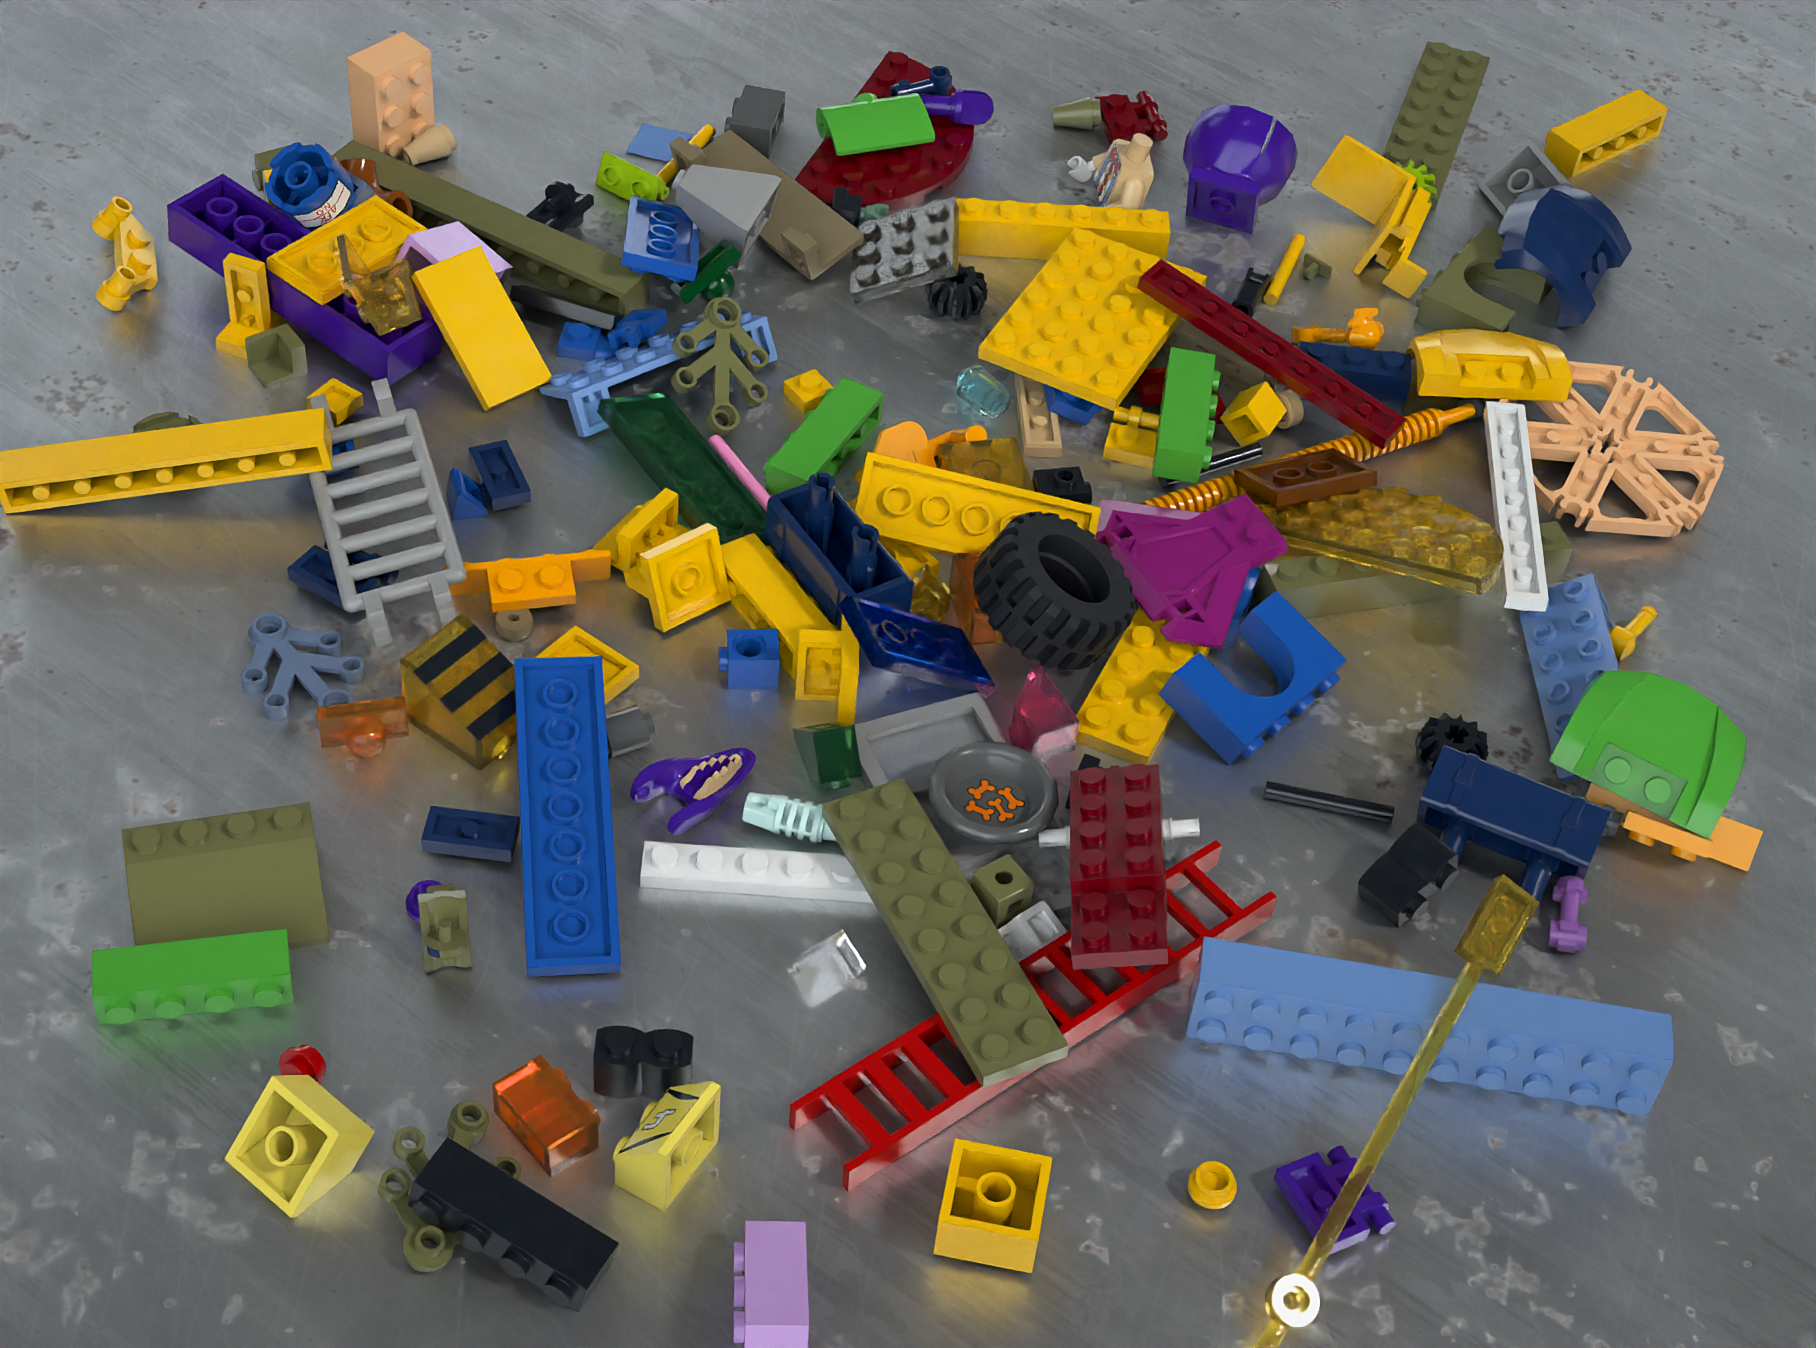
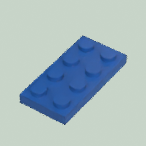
M631 195L627 210L621 265L627 266L636 273L646 274L653 272L662 274L667 279L675 282H684L685 280L694 282L698 269L700 229L679 206Z

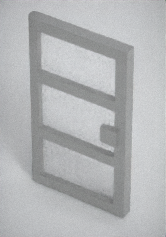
M980 693L967 694L842 728L841 741L867 789L904 778L970 886L974 871L1008 854L1035 884L1030 907L1044 899L1059 920L1071 916L1070 848L1067 849L1066 846L1040 848L1038 834L1013 844H984L959 835L943 823L930 803L928 780L937 761L951 750L976 741L1010 744ZM1053 817L1051 823L1043 830L1060 829ZM1017 901L1009 905L1008 911L1019 906L1020 903Z

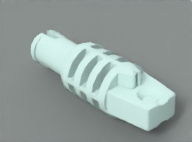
M750 792L747 796L742 816L743 821L762 827L774 834L779 835L781 832H784L786 837L791 838L793 835H797V839L803 841L807 837L810 838L811 843L822 842V839L837 842L822 816L823 804L814 806L811 801L801 803V799L794 798V800H789V796L766 795Z

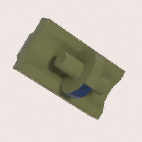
M453 884L427 887V894L418 895L425 972H432L446 966L472 967L465 889L455 890V885Z

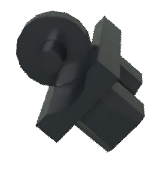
M554 181L545 189L546 199L529 212L526 217L560 232H563L566 228H577L583 223V214L594 205V196L577 193L574 186L570 183L565 184L560 181Z

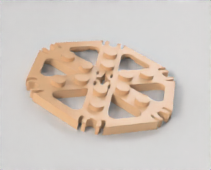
M1568 361L1573 383L1600 385L1609 392V397L1600 414L1572 387L1566 402L1531 400L1555 422L1527 421L1531 459L1575 462L1563 487L1555 491L1546 489L1533 474L1536 501L1549 514L1553 506H1558L1555 518L1559 520L1563 513L1574 515L1576 517L1574 527L1579 528L1585 519L1588 520L1584 531L1670 537L1671 534L1674 536L1678 535L1683 525L1688 530L1692 529L1694 524H1698L1725 465L1722 464L1724 456L1715 455L1720 446L1719 442L1715 441L1716 437L1659 382L1655 389L1652 390L1650 388L1653 383L1651 377H1648L1645 382L1640 383L1633 379L1635 371L1633 369L1627 370L1625 376H1621L1625 366ZM1512 399L1499 400V402L1516 404L1518 401ZM1645 410H1655L1666 418L1681 434L1638 431L1635 428ZM1607 441L1609 442V448H1606L1603 454L1600 452L1603 447L1601 445ZM1656 469L1685 471L1693 474L1698 479V485L1691 500L1684 498ZM1610 479L1646 514L1647 519L1610 518L1601 514L1598 503Z

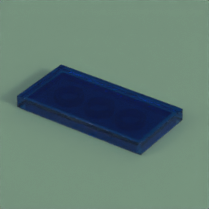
M846 595L839 603L840 611L872 667L967 693L978 692L985 698H988L996 689L995 683L963 629L854 596Z

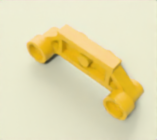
M114 196L106 209L100 210L92 222L93 230L100 237L114 241L115 271L109 279H105L96 291L97 300L104 307L113 311H121L130 299L131 294L142 289L151 291L158 281L154 234L149 233L131 214L133 207L130 202L120 196Z

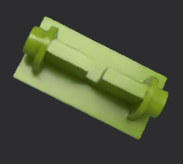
M607 151L603 152L595 182L596 185L628 201L631 195L654 201L659 199L665 200L668 197L669 187L666 186L665 181L661 180V178Z

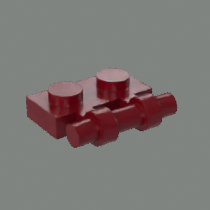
M1140 91L1137 94L1136 99L1138 102H1130L1127 95L1119 94L1095 97V99H1100L1101 126L1110 145L1117 139L1131 142L1133 136L1137 133L1148 137L1154 136L1157 141H1163L1167 138V123L1163 115L1158 114L1159 108L1155 98L1150 96L1147 91Z

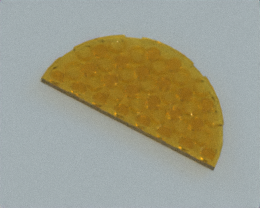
M1388 487L1385 490L1364 488L1358 494L1345 495L1340 493L1328 496V499L1322 502H1298L1289 509H1276L1259 497L1247 495L1287 540V546L1479 595L1490 589L1500 577V568L1503 566L1504 546L1499 534L1481 518L1459 507L1442 502V497L1437 495L1418 496L1409 494L1408 490L1403 487ZM1223 497L1220 499L1219 503L1204 509V512L1214 507H1217L1227 501H1230L1236 497Z

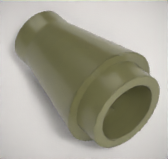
M1091 96L1062 105L1052 106L1054 126L1093 130L1095 126H1101L1100 99H1091Z

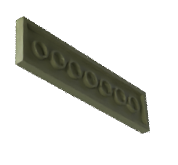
M1427 41L1382 156L1394 164L1396 161L1399 162L1403 168L1407 167L1410 159L1414 161L1415 169L1423 164L1427 166L1426 175L1433 174L1435 176L1433 187L1437 189V196L1430 199L1432 202L1430 210L1435 211L1485 76L1490 57L1483 56L1476 51L1452 48L1445 43Z
M904 778L824 803L822 807L824 820L981 1087L990 1086L1067 1057L1069 1044Z

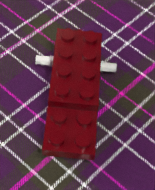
M1132 764L1127 767L1114 765L1110 766V768L1089 767L1083 770L1070 771V826L1065 825V828L1042 830L1038 833L1040 848L1056 846L1070 848L1071 959L1073 970L1168 964L1165 841L1174 842V838L1200 837L1199 818L1172 820V817H1169V819H1163L1159 764Z

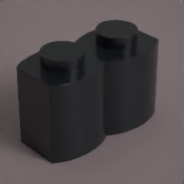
M1416 822L1394 842L1388 852L1378 858L1358 881V896L1398 927H1401L1408 920L1415 922L1428 908V897L1433 895L1438 889L1442 892L1447 890L1456 880L1459 874L1457 870L1458 853Z
M618 1025L597 1029L593 1056L594 1092L616 1099L632 1098L642 1094L647 1098L659 1101L670 1087L691 1084L694 1036L675 1029H657L647 1033L633 1027Z

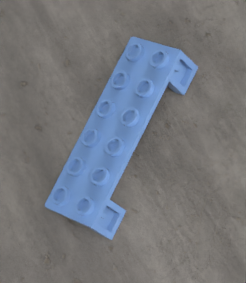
M749 310L741 311L740 325L757 346L766 350L769 356L768 363L777 360L778 356L767 317L752 315ZM718 313L720 318L725 320L724 316ZM701 321L685 323L679 326L680 332L673 335L662 333L647 339L648 344L640 348L629 346L621 348L615 352L616 357L607 361L604 358L588 361L583 364L584 370L574 374L571 371L555 374L550 377L551 383L539 387L541 395L566 399L568 401L577 434L580 437H588L618 424L607 387L680 359L672 350V341L678 334L685 331L689 332ZM714 333L700 341L695 352L713 346ZM731 339L735 355L743 363L745 353ZM680 340L681 345L685 349H689V345L685 341ZM751 355L753 361L760 364L758 357Z
M1593 572L1547 588L1549 601L1546 612L1518 610L1552 753L1588 682L1607 670H1620L1609 628L1613 627L1609 608ZM1555 765L1557 776L1561 783L1581 778Z

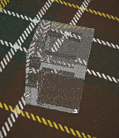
M842 929L799 955L787 970L811 1006H816L858 981L867 969V966Z

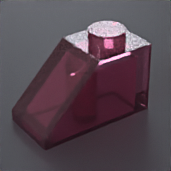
M1039 663L1032 665L1015 703L1012 725L1009 726L1008 733L1013 746L1027 750L1041 761L1075 749L1080 721Z

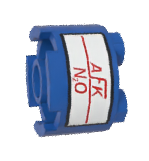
M296 142L282 149L271 160L269 165L273 169L269 176V183L264 182L268 198L292 221L301 224L311 232L344 214L346 210L354 206L356 195L353 192V182L349 172L320 144L315 143V145L303 146L300 142Z

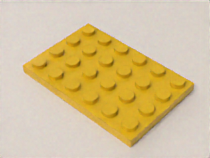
M1075 227L979 345L978 358L1115 411L1182 320V317L1137 288L1140 277L1160 260L1158 256L1144 253L1123 243L1096 235L1089 230ZM1164 260L1205 287L1206 275Z

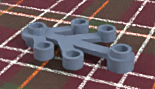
M268 612L258 615L253 620L248 631L249 641L255 647L249 666L241 673L243 690L252 695L261 694L266 691L269 685L266 668L274 652L282 662L271 692L263 699L265 716L274 721L283 720L289 716L291 712L289 694L296 677L318 703L320 718L327 726L335 729L347 726L355 714L353 696L343 689H330L315 671L336 673L340 675V679L344 683L357 684L363 681L366 675L363 659L358 656L338 657L343 652L342 636L336 631L315 632L292 629L285 618L278 613ZM292 645L317 647L318 654L298 652Z

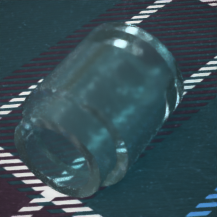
M981 365L966 368L959 374L956 394L982 416L998 418L1008 409L1011 403V395L1008 393L1007 386Z

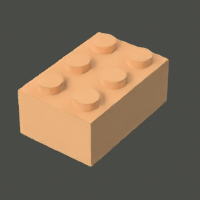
M404 31L346 57L353 140L393 158L401 156V148L410 144L431 125L435 124L431 50Z

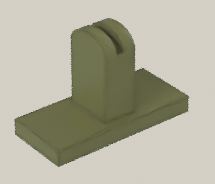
M1308 253L1304 255L1303 265L1307 267L1303 273L1304 278L1311 280L1317 274L1327 279L1331 278V266Z

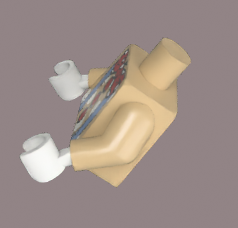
M1137 133L1133 136L1131 142L1121 139L1114 140L1108 151L1093 156L1090 162H1086L1080 156H1074L1068 161V166L1073 169L1069 171V175L1076 181L1083 183L1089 180L1093 171L1096 170L1093 178L1100 207H1121L1123 209L1141 210L1154 179V170L1149 154L1153 141L1148 136Z

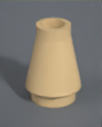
M444 123L438 126L433 124L410 144L401 148V152L406 163L414 167L421 163L451 156V151L455 150L457 145L453 134Z

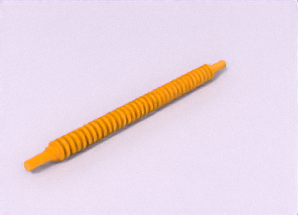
M1467 403L1446 411L1428 408L1408 416H1403L1407 419L1403 429L1383 450L1354 432L1269 461L1334 448L1359 462H1363L1438 437L1447 429L1448 425L1475 416L1476 411L1471 403ZM1231 472L1227 475L1142 501L1140 504L1204 513L1240 495L1246 494L1250 499L1255 496L1250 495L1249 491L1234 484V472Z

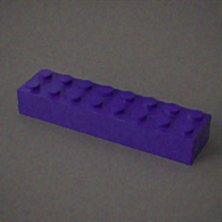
M221 174L167 205L168 238L170 242L222 277H224L222 261L230 252L264 262L270 309L375 380L387 378L388 384L391 386L441 353L442 333L429 309L377 274L370 276L322 306L267 269V258L306 236L311 231L301 224L292 221L287 215L228 176Z

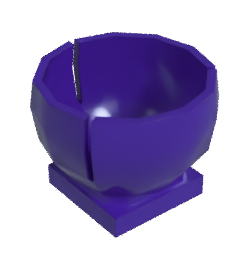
M1220 104L1202 110L1186 136L1183 152V161L1189 175L1186 216L1253 234L1257 221L1258 207L1278 196L1295 168L1298 152L1293 134L1276 119L1261 153L1272 124L1273 116L1249 106Z

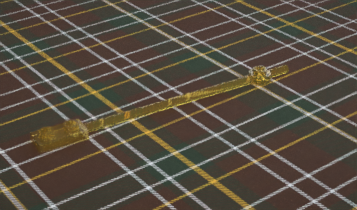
M1504 874L1494 878L1456 946L1454 952L1467 962L1296 1273L1278 1277L1267 1287L1264 1303L1270 1320L1254 1348H1278L1288 1328L1308 1324L1316 1316L1319 1308V1296L1313 1283L1481 975L1484 974L1490 980L1501 975L1540 902ZM1285 1293L1288 1294L1292 1300V1307L1290 1310H1287L1283 1305V1296Z

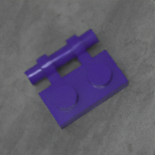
M1336 1146L1328 1152L1327 1158L1332 1163L1329 1167L1325 1164L1319 1153L1316 1152L1277 1168L1273 1179L1325 1257L1366 1240L1370 1231L1366 1222L1371 1221L1380 1234L1389 1232L1396 1225V1222L1388 1212L1389 1203L1381 1192H1374L1364 1177L1365 1169L1356 1157L1351 1158L1343 1146ZM1342 1187H1348L1356 1200L1351 1201Z

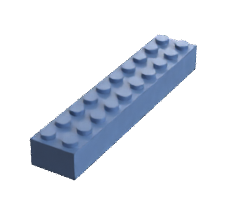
M1203 937L1189 994L1185 1037L1201 1039L1209 1043L1220 1042L1244 1046L1256 1051L1267 1050L1291 1054L1299 1058H1315L1338 1062L1346 1066H1362L1386 1070L1393 1074H1409L1433 1078L1440 1082L1451 1081L1480 1086L1487 1090L1498 1089L1522 1093L1534 1098L1546 1097L1569 1101L1582 1106L1593 1105L1617 1109L1629 1114L1640 1113L1646 1115L1649 1114L1674 1062L1671 1014L1210 937Z

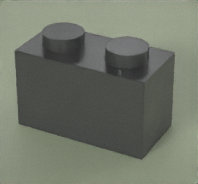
M745 85L741 97H735L732 117L728 116L726 118L724 133L732 130L769 159L784 122L786 92Z

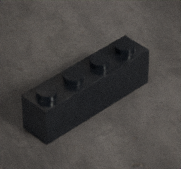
M449 1137L444 1140L412 1183L408 1206L413 1208L415 1214L422 1221L430 1225H440L456 1235L458 1241L467 1249L474 1252L482 1251L498 1261L501 1268L510 1276L517 1279L525 1278L541 1288L545 1296L555 1304L560 1306L568 1305L580 1312L610 1268L619 1245L617 1241Z

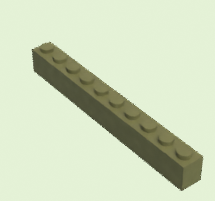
M351 140L332 155L336 157L338 162L353 158L374 160L376 162L379 186L385 192L396 190L404 192L412 204V219L427 229L459 221L513 267L511 272L570 299L623 315H627L632 310H639L650 300V272L646 274L633 272L627 266L621 265L622 259L357 141Z

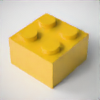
M955 1138L933 1254L1032 1274L1053 1157Z

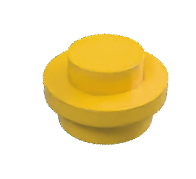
M1208 1161L1202 1163L1191 1172L1187 1188L1191 1198L1200 1206L1208 1209H1221L1228 1206L1234 1200L1237 1183L1232 1171L1225 1164L1217 1161Z

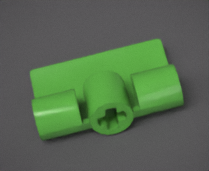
M863 93L855 97L851 103L818 107L816 110V124L821 138H832L837 156L935 141V133L930 117L918 93L879 99L872 93Z

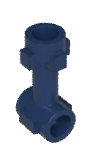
M935 66L930 69L929 79L912 84L907 79L901 80L899 83L890 86L889 94L890 97L918 93L919 96L920 93L948 96L949 89L952 88V76L948 68Z

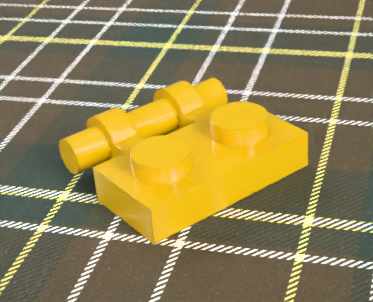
M1132 405L1131 409L1118 406L1114 411L1113 421L1127 423V425L1111 422L1102 458L1152 469L1157 432L1140 429L1139 426L1158 430L1159 415L1143 412V407Z

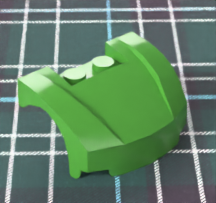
M1607 670L1588 682L1549 762L1709 840L1746 762V736L1717 704L1686 684L1649 672Z

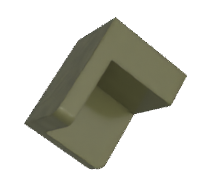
M288 323L251 335L245 339L248 367L264 388H271L308 374L305 344Z

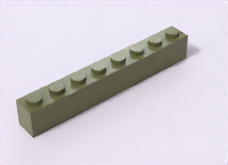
M1557 521L1539 523L1547 584L1562 582L1573 546ZM1496 529L1268 561L1262 564L1255 598L1258 604H1260L1277 591L1305 619L1501 591Z

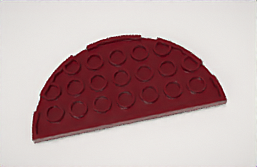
M888 51L855 97L863 93H872L878 99L890 97L889 89L891 85L905 79L910 84L929 79L931 68L909 58L904 53ZM953 85L952 88L949 89L948 96H950L951 93H954V90L956 89ZM929 116L935 133L934 142L843 156L836 155L832 138H825L797 175L795 181L830 208L832 207L834 187L847 188L848 194L862 196L861 207L864 208L875 204L888 205L889 211L909 207L924 201L925 195L937 188L944 190L962 173L972 152L974 125L953 124L949 117Z

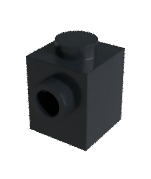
M1079 466L1033 471L1031 491L1091 505V485L1089 482L1084 481Z

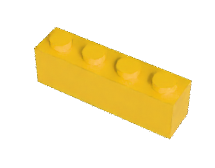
M1636 89L1607 104L1598 106L1592 111L1577 116L1562 125L1553 127L1546 136L1544 153L1559 170L1572 178L1659 136L1668 107L1641 89Z
M755 533L721 545L731 595L730 602L752 629H778L780 663L796 681L799 629L840 631L839 628L828 621L820 611L816 600L812 596H807L798 585L794 574L789 570H785L777 560L773 549L768 545L765 546Z

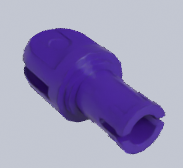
M955 89L954 93H951L950 96L924 95L920 93V98L929 116L949 117L953 124H985L991 119L994 112L991 97L979 90Z

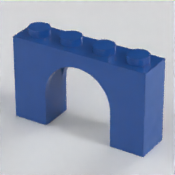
M1277 591L1251 610L1236 633L1269 665L1277 680L1278 695L1258 697L1241 691L1201 652L1176 670L1159 692V695L1229 766L1242 755L1247 760L1255 755L1266 743L1262 738L1268 733L1273 738L1276 737L1291 722L1288 716L1293 712L1298 717L1302 715L1316 701V698L1313 696L1316 692L1319 691L1323 696L1340 681L1341 677L1337 672L1347 661Z

